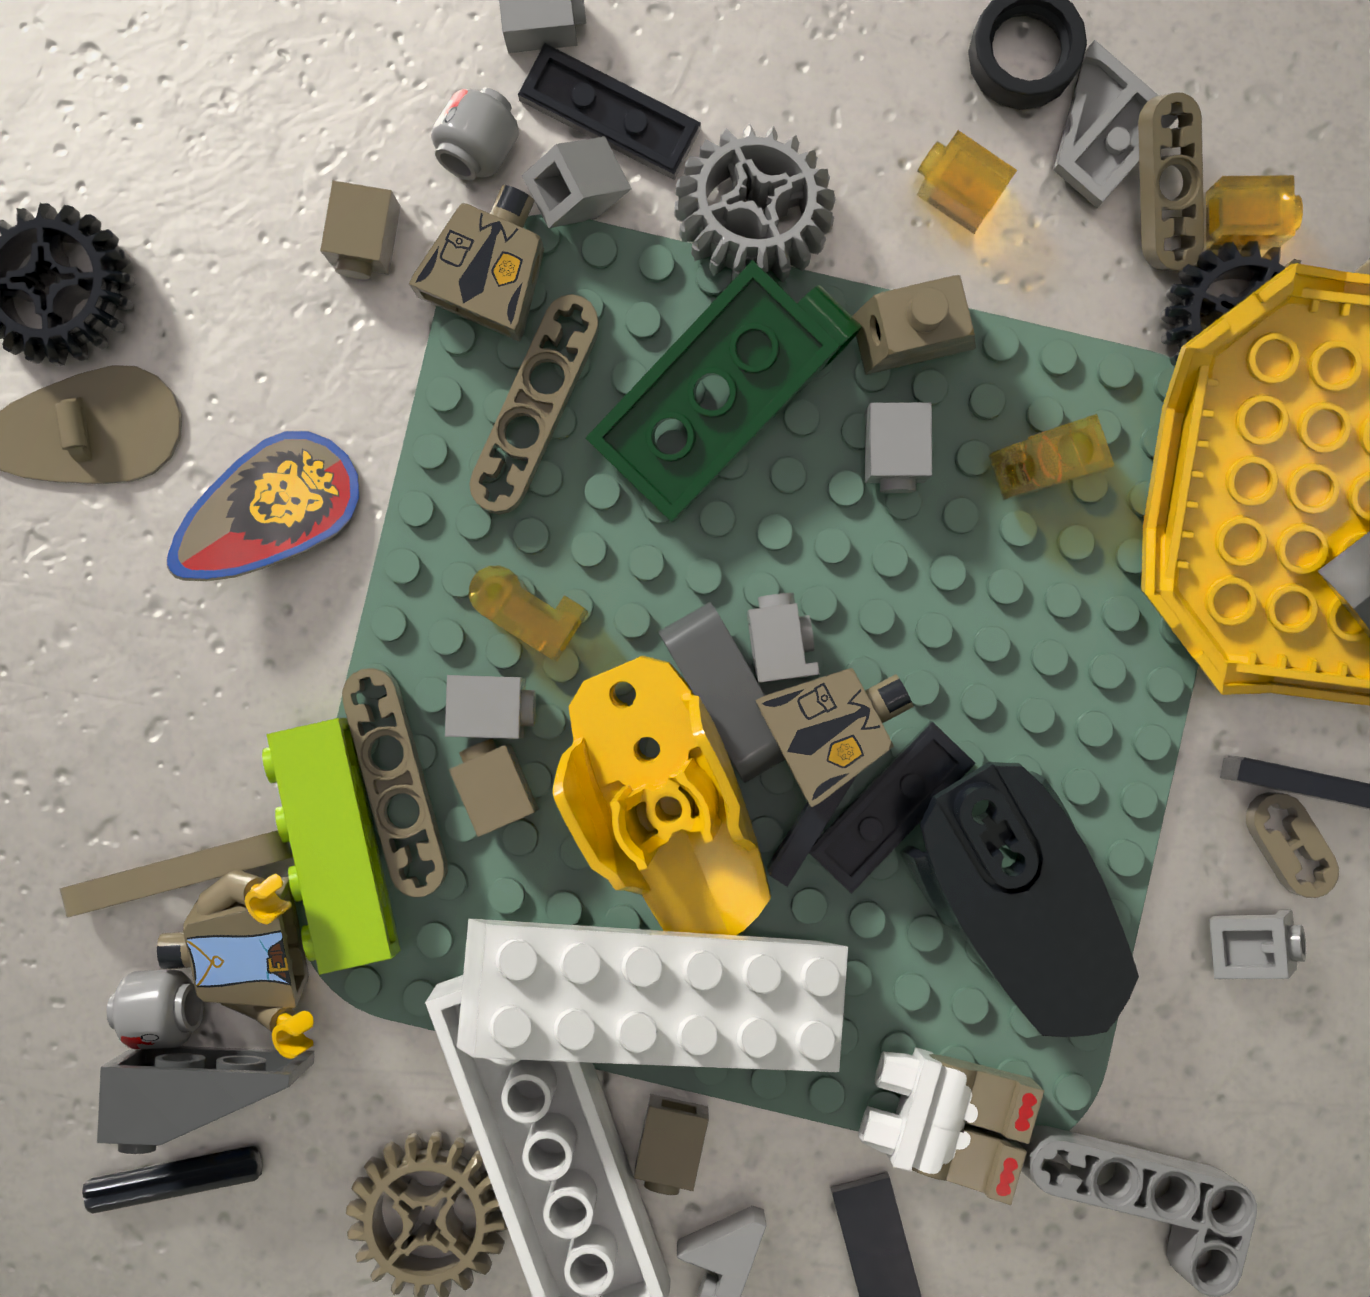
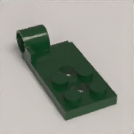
M752 260L585 439L671 522H674L780 410L849 345L863 326L820 285L814 287L796 303ZM711 375L723 377L730 389L728 401L717 410L704 409L696 398L698 384L705 377ZM669 419H677L682 422L688 434L686 445L675 454L663 453L655 442L657 427Z

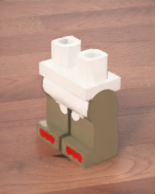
M916 1047L913 1056L905 1053L883 1051L876 1070L874 1083L879 1088L900 1093L901 1097L896 1114L867 1106L858 1133L861 1142L879 1152L887 1154L893 1167L907 1171L913 1170L927 1177L958 1184L985 1193L989 1199L1012 1205L1027 1153L1019 1142L1026 1144L1030 1142L1044 1090L1030 1077L948 1056L933 1054L930 1051Z

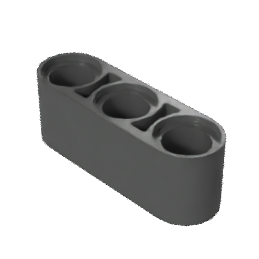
M708 602L659 630L660 637L693 694L700 697L711 716L727 754L743 782L746 783L783 762L785 758L755 701L765 696L712 603Z

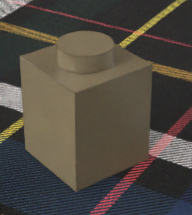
M332 180L320 251L331 265L336 266L335 272L350 278L364 280L371 279L372 272L389 275L401 208L392 190Z
M492 738L460 751L459 754L463 763L449 769L478 837L539 810L511 744L496 748Z
M650 1094L635 1163L634 1179L643 1180L646 1189L659 1194L678 1195L680 1189L694 1191L709 1121L708 1106Z

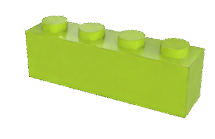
M335 718L266 734L269 747L262 750L263 766L268 781L271 784L277 782L282 806L275 809L276 825L282 842H290L295 865L289 867L288 878L294 900L296 902L303 901L308 925L302 926L301 937L308 961L316 960L318 972L321 975L393 958L401 949L361 768L347 718Z

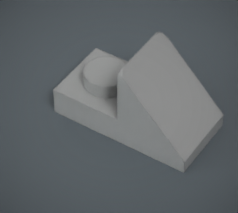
M756 1206L748 1207L677 1241L678 1259L716 1273L715 1276L705 1273L697 1297H741L766 1229L764 1209Z

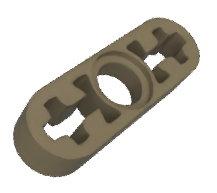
M1176 92L1151 98L1143 106L1138 120L1142 252L1145 260L1153 268L1170 271H1180L1187 264L1194 265L1199 260L1198 257L1204 248L1202 115L1199 105L1191 96ZM1168 114L1178 115V127L1172 129L1162 128V116ZM1180 147V155L1161 157V149ZM1170 165L1176 167L1183 178L1182 190L1172 201L1167 199L1160 190V177L1163 171ZM1182 210V217L1162 218V211ZM1173 236L1181 238V248L1172 251L1165 250V239Z

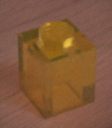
M957 130L947 146L937 141L921 163L917 172L925 178L917 196L975 234L1009 185L1017 170Z
M1294 175L1222 176L1206 191V250H1218L1224 243L1232 241L1238 250H1241L1247 242L1256 240L1260 250H1269L1274 246H1282L1295 236V231L1300 228L1302 222L1303 203L1301 196L1295 195Z

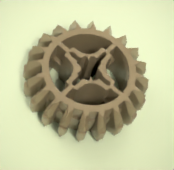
M441 1132L432 1133L428 1142V1148H423L421 1138L417 1133L409 1134L406 1138L405 1152L398 1144L391 1141L383 1149L385 1161L372 1156L364 1166L369 1177H357L351 1189L360 1199L349 1202L346 1207V1214L359 1221L351 1225L347 1231L348 1240L366 1241L355 1255L357 1263L368 1262L374 1258L377 1264L370 1275L372 1282H378L386 1273H389L395 1277L391 1285L393 1295L400 1294L406 1282L414 1284V1297H425L429 1285L432 1284L439 1297H449L452 1280L460 1288L467 1290L474 1281L472 1270L486 1275L492 1266V1261L488 1254H500L502 1252L505 1241L496 1232L507 1230V1225L502 1212L497 1211L500 1209L494 1190H489L492 1188V1184L487 1171L481 1174L478 1170L483 1163L480 1151L474 1152L469 1160L461 1155L466 1143L463 1137H457L450 1150L442 1149L443 1136ZM430 1171L443 1174L447 1178L439 1185L431 1187L420 1184L414 1178L407 1181L403 1176L413 1172ZM463 1189L468 1194L475 1210L476 1232L473 1238L462 1230L464 1223L457 1217L453 1208V1204ZM384 1193L395 1201L392 1208L401 1216L403 1228L395 1240L389 1234L383 1219L382 1203ZM445 1197L436 1222H434V1219H432L430 1225L423 1222L415 1232H412L419 1219L418 1216L421 1209L424 1212L427 1206L434 1208ZM430 1245L438 1248L444 1254L449 1250L453 1254L439 1258H425L414 1255L411 1252L417 1247Z

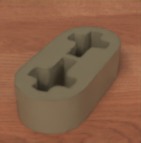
M1266 792L1258 795L1251 801L1246 811L1247 828L1279 882L1288 891L1306 898H1318L1327 895L1338 881L1339 866L1334 854L1301 802L1291 795L1276 792ZM1270 806L1276 809H1287L1289 815L1282 820V824L1290 839L1286 840L1279 830L1265 829L1264 823L1271 818L1268 811ZM1296 849L1305 859L1319 862L1320 866L1313 870L1316 879L1313 884L1306 880L1296 879L1295 875L1302 870L1301 863L1293 852Z

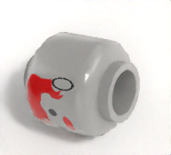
M468 88L456 91L435 122L431 132V139L436 148L435 156L438 162L446 170L464 180L471 181L475 180L476 177L484 178L497 173L519 135L518 124L510 112L512 107L509 101L502 94L490 88H482L481 91Z
M171 969L131 972L121 980L116 992L110 997L107 1004V1020L110 1027L115 1029L119 1040L130 1049L180 1047L190 1038L192 1032L199 1028L204 1014V1002L197 997L195 985L192 984L191 979L184 972Z

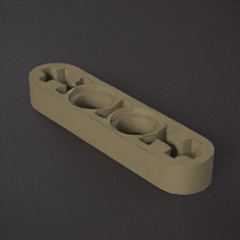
M573 294L561 296L554 300L546 310L475 465L469 483L471 495L476 503L489 513L498 515L510 513L518 508L523 501L597 340L599 333L597 312L591 302L582 296ZM574 310L582 312V323L588 329L585 333L574 331L571 335L566 349L568 353L577 355L575 360L570 362L560 352L543 349L548 340L555 347H558L563 336V329L561 324L557 322V319L560 315L570 317ZM541 363H555L564 372L563 385L552 394L539 393L531 385V374L535 367ZM527 416L537 421L540 429L539 437L535 444L528 448L520 449L513 447L506 438L507 426L516 417ZM501 448L504 453L513 459L528 461L523 471H520L517 466L512 464L506 480L514 488L510 497L499 495L495 502L488 501L490 492L482 485L483 480L486 476L497 478L505 463L501 458H493L496 449Z
M375 668L361 669L353 673L346 680L342 690V699L388 870L395 887L399 891L411 897H424L437 890L445 881L448 866L402 694L395 678L388 672ZM371 678L374 686H385L387 696L378 700L381 718H388L394 714L397 726L377 727L365 734L362 723L375 722L369 704H358L356 694L365 690L364 681ZM385 735L395 737L400 741L404 751L400 765L393 770L387 771L375 765L371 758V749L374 742ZM405 793L411 795L419 805L420 814L418 820L409 828L395 826L387 816L388 803L397 794ZM425 829L429 841H420L416 843L421 860H432L435 870L426 875L427 885H420L417 877L407 878L404 873V867L412 863L409 845L397 850L394 838H409Z
M278 830L59 889L66 917H72L223 877L232 870L245 871L292 858L293 854L290 842L283 843Z

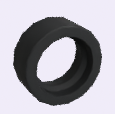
M992 0L980 15L973 31L968 50L971 74L981 91L1000 105L1018 110L1042 107L1061 96L1082 65L1087 47L1084 21L1074 4L1069 0ZM1027 16L1041 20L1054 30L1060 40L1062 52L1058 65L1049 75L1042 79L1028 81L1013 77L999 66L993 54L992 43L996 31L1003 22L1013 17Z

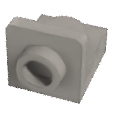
M1279 910L1275 915L1213 916L1209 919L1214 979H1289L1297 970V962H1305V932L1302 925H1294L1292 910Z

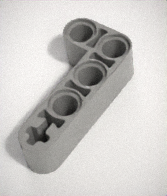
M1034 1126L1029 1144L1019 1142L1027 1151L1021 1171L1042 1191L1052 1196L1172 1224L1167 1244V1257L1170 1265L1179 1275L1200 1293L1209 1297L1226 1295L1238 1285L1257 1216V1203L1254 1195L1246 1186L1214 1166L1050 1126ZM1058 1153L1071 1164V1168L1068 1169L1064 1164L1054 1161H1045L1043 1166L1042 1163L1044 1158L1054 1159ZM1115 1162L1113 1177L1107 1183L1097 1185L1100 1170L1105 1165ZM1171 1176V1185L1168 1191L1163 1196L1154 1198L1158 1183L1162 1179ZM1226 1190V1199L1223 1205L1211 1212L1214 1198L1220 1192ZM1211 1250L1209 1262L1203 1268L1196 1270L1199 1257L1204 1252Z

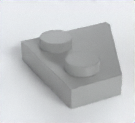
M1094 40L1084 54L1053 170L1098 208L1139 162V115L1143 106L1151 98L1158 96V94ZM1168 114L1162 116V128H1169L1178 118V115Z

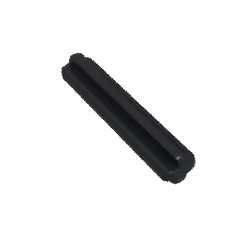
M248 1146L94 1177L83 1184L84 1205L89 1213L94 1214L253 1182L262 1175V1161L258 1148Z

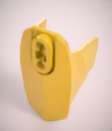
M640 656L584 680L568 706L573 744L560 758L553 785V796L563 820L589 866L609 880L615 890L642 895L663 931L738 935L743 932L765 908L771 899V892L758 842L741 789L723 741L699 696L693 694L687 682L670 662L646 656ZM619 682H628L634 687L636 698L632 705L628 706L627 703L617 698L615 689ZM650 737L656 740L660 746V753L655 757L643 755L639 748L641 738Z

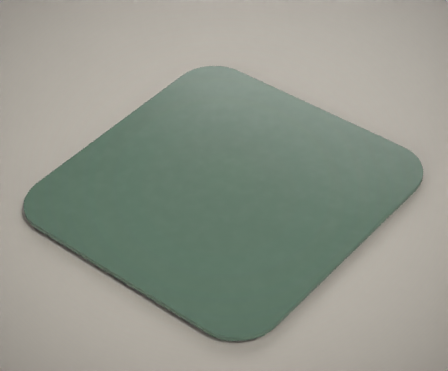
M541 214L528 216L523 228L541 237L544 253L524 334L520 342L436 306L346 677L347 680L353 673L361 669L375 668L386 671L395 678L402 694L446 854L448 872L441 886L424 897L405 895L395 887L390 877L365 786L401 951L391 959L319 975L316 960L311 961L313 968L321 979L339 997L361 1011L386 1020L435 1031L425 1002L438 983L463 975L468 919L663 931L642 895L615 890L609 880L591 869L556 805L553 796L556 771L562 754L573 744L568 706L584 680L640 656L670 662L683 677L658 631L708 602H711L755 677L747 611L759 608L758 597L781 593H794L799 616H810L814 651L804 652L805 663L818 662L819 674L758 683L765 695L853 668L864 690L897 674L914 706L882 723L894 747L857 775L820 836L930 721H933L976 763L963 777L988 762L1020 763L1027 771H1033L1048 781L1066 808L1076 831L1085 843L1104 881L1133 955L1198 670V664L1141 591L1143 521L1162 406L1175 368L1170 362V357L1146 349L969 308L975 334L976 348L974 350L865 375L855 337L827 367L821 370L801 392H798L693 503L674 522H671L585 438L733 281L731 277L732 269L724 267L721 272L713 276L709 270L711 256L694 261V257L691 255L693 243L682 242L590 219L548 228ZM791 267L789 277L784 282L776 277L772 271L767 272L796 303L814 287L820 285L851 316L874 295L889 291V289L817 272L801 271L795 267ZM571 294L582 296L591 302L597 312L599 322L597 340L523 501L518 508L510 513L500 515L489 513L480 507L471 495L469 483L472 472L546 310L554 300L561 296ZM574 310L570 317L560 315L557 319V322L561 324L563 329L558 347H555L548 340L545 342L543 349L558 351L570 362H573L577 354L568 353L566 346L574 331L585 333L588 329L582 323V312ZM876 324L877 335L881 341L879 324ZM546 362L535 367L530 380L533 389L537 392L552 394L561 388L565 376L560 366L555 363ZM717 375L705 377L700 381L696 389L697 401L706 410H717L723 407L728 401L730 394L729 385L726 380ZM932 402V476L925 483H916V492L882 493L880 492V483H865V411L869 404ZM516 417L511 420L506 429L508 443L520 449L532 446L539 437V425L531 417ZM677 419L665 420L656 429V445L665 454L678 453L687 443V430L684 424ZM1041 437L1046 438L1061 456V477L1058 484L1055 483L1058 476V457L1053 453L1050 446L1041 440ZM1040 442L1042 444L1040 456L1043 467L1045 468L1046 472L1053 477L1054 481L1047 478L1043 474L1039 466L1037 459V448ZM1022 446V449H1024L1025 446V469L1039 488L1033 485L1031 480L1024 484L1027 482L1025 473L1020 472L1023 471V468L1020 470L1018 463L1016 467L1013 462L1007 461L1004 463L1007 460L1004 452L1015 449L1016 456L1010 460L1023 459V451L1022 456L1016 459L1018 456L1016 448ZM497 448L493 458H501L505 463L497 478L486 476L483 480L482 485L490 492L488 501L495 502L499 495L510 497L514 488L506 481L512 464H514L520 471H523L528 461L513 459L504 453L501 448ZM1003 453L1004 460L998 464H1012L1013 471L1002 477L1004 473L1001 465L997 464L996 454ZM1015 472L1020 483L1018 486L1033 485L1035 492L1024 495L1022 487L1016 486L1013 488L1015 483L1013 477L1009 475ZM1002 478H1011L1013 485L1007 489H1020L1022 496L1012 498L1010 491L1006 490ZM501 566L503 568H507V570H498L493 568ZM447 675L526 678L525 690H535L534 726H524V738L492 739L496 748L507 744L512 745L539 810L478 837L449 769L463 763L459 754L460 751L491 738L445 737ZM371 678L365 680V690L356 694L358 704H369L375 722L362 723L365 734L377 727L397 726L394 714L388 718H381L378 700L387 696L385 686H374ZM619 682L615 689L617 698L627 703L628 706L632 705L636 698L634 687L628 682ZM342 698L337 718H347ZM389 735L378 738L371 749V758L374 764L386 771L397 768L404 756L400 741ZM650 737L641 738L639 748L643 755L655 757L660 753V746L656 740ZM730 760L754 829L771 892V899L760 915L737 936L817 940L848 947L839 1072L593 1063L594 1068L859 1132L867 1106L896 1114L901 1097L900 1093L879 1088L874 1083L881 1053L885 1051L905 1053L913 1056L916 1047L930 1051L933 1054L948 1056L1032 1078L1044 1090L1034 1126H1050L1070 1131L1089 1110L1100 1090L1107 1070L1118 1019L1107 1032L1078 1037L1042 1036L991 975L961 934L941 922L909 872L899 851L911 845L922 852H926L920 823L852 894L809 853L788 887L769 876L767 865L807 803V800L786 760L746 783L743 782ZM402 793L392 797L387 806V816L390 822L400 828H409L418 820L420 814L419 805L411 795ZM989 800L977 802L972 809V816L983 814L988 807ZM424 829L409 838H394L397 850L407 845L410 847L412 863L404 867L406 877H417L420 885H427L426 875L435 870V865L432 860L422 861L416 843L420 841H429L426 830ZM1004 845L999 848L1004 856L1002 868L1011 866L1018 852H1012ZM295 901L301 931L302 926L308 925L303 901Z

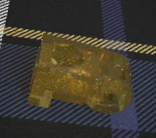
M1097 414L1029 436L1028 440L1007 446L988 455L1003 500L1014 499L1083 477L1086 478L1107 472L1115 466Z
M500 565L488 566L479 570L469 585V599L472 606L481 615L558 662L589 613L587 609L565 595L556 609L527 592L523 581L510 569Z

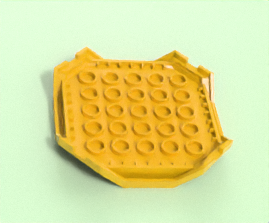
M1295 263L1290 264L1180 349L1162 406L1143 521L1141 591L1216 690L1222 695L1274 693L1370 706V638L1346 610L1318 572V570L1370 532V275Z

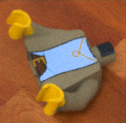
M232 870L199 895L198 900L184 921L183 932L162 933L159 935L157 941V960L160 968L163 970L191 968L197 997L204 1002L220 1003L229 1009L256 1020L272 1032V1041L279 1054L285 1058L292 1059L314 1046L313 1040L303 1034L313 1027L314 1019L308 1011H301L295 1014V1011L292 1009L296 1008L309 974L289 878L274 874L264 879L241 870Z

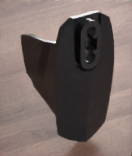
M988 762L932 797L920 823L926 852L908 845L899 851L901 857L941 922L961 934L991 975L1042 1036L1078 1037L1107 1032L1129 1001L1139 975L1123 927L1104 881L1085 843L1076 831L1066 808L1048 781L1033 771H1027L1020 763ZM989 800L988 807L983 814L972 816V809L977 802ZM1004 845L1012 852H1018L1015 862L1006 868H1002L1004 856L999 850Z

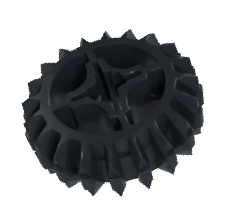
M40 202L36 217L25 208H16L17 225L11 226L6 221L0 220V339H3V349L13 355L24 351L25 359L35 364L41 363L47 356L49 362L54 365L65 366L68 352L79 361L88 360L87 343L91 342L103 350L108 348L107 338L102 334L107 327L117 332L124 330V324L114 317L117 309L123 311L134 309L133 302L120 294V291L130 289L136 285L134 277L129 273L122 272L131 263L130 257L123 250L115 249L119 243V238L109 229L101 231V221L91 214H86L80 218V212L73 206L64 205L59 213H57L56 209L50 204ZM62 242L83 246L90 258L93 272H83L78 267H70L69 257L63 253ZM31 254L27 265L19 269L23 261ZM56 275L63 280H60L59 283H55ZM50 286L49 294L45 293L42 290H45L46 287ZM13 297H21L28 302H34L35 313L42 318V329L30 328L24 324L17 313ZM88 299L83 309L73 318L76 306L81 301Z
M1257 240L1247 242L1240 252L1233 241L1224 243L1218 249V255L1211 250H1205L1199 255L1197 266L1187 264L1178 273L1182 284H1173L1166 292V297L1175 305L1166 307L1161 312L1160 319L1168 324L1175 325L1176 328L1164 333L1161 337V342L1167 345L1178 344L1181 349L1183 345L1203 331L1201 323L1207 327L1290 264H1301V260L1293 259L1285 266L1279 264L1281 247L1275 246L1270 248L1261 257ZM1241 279L1250 282L1248 287L1237 298L1221 294L1217 298L1206 293L1209 286L1217 281ZM1180 351L1170 358L1172 366L1176 365Z

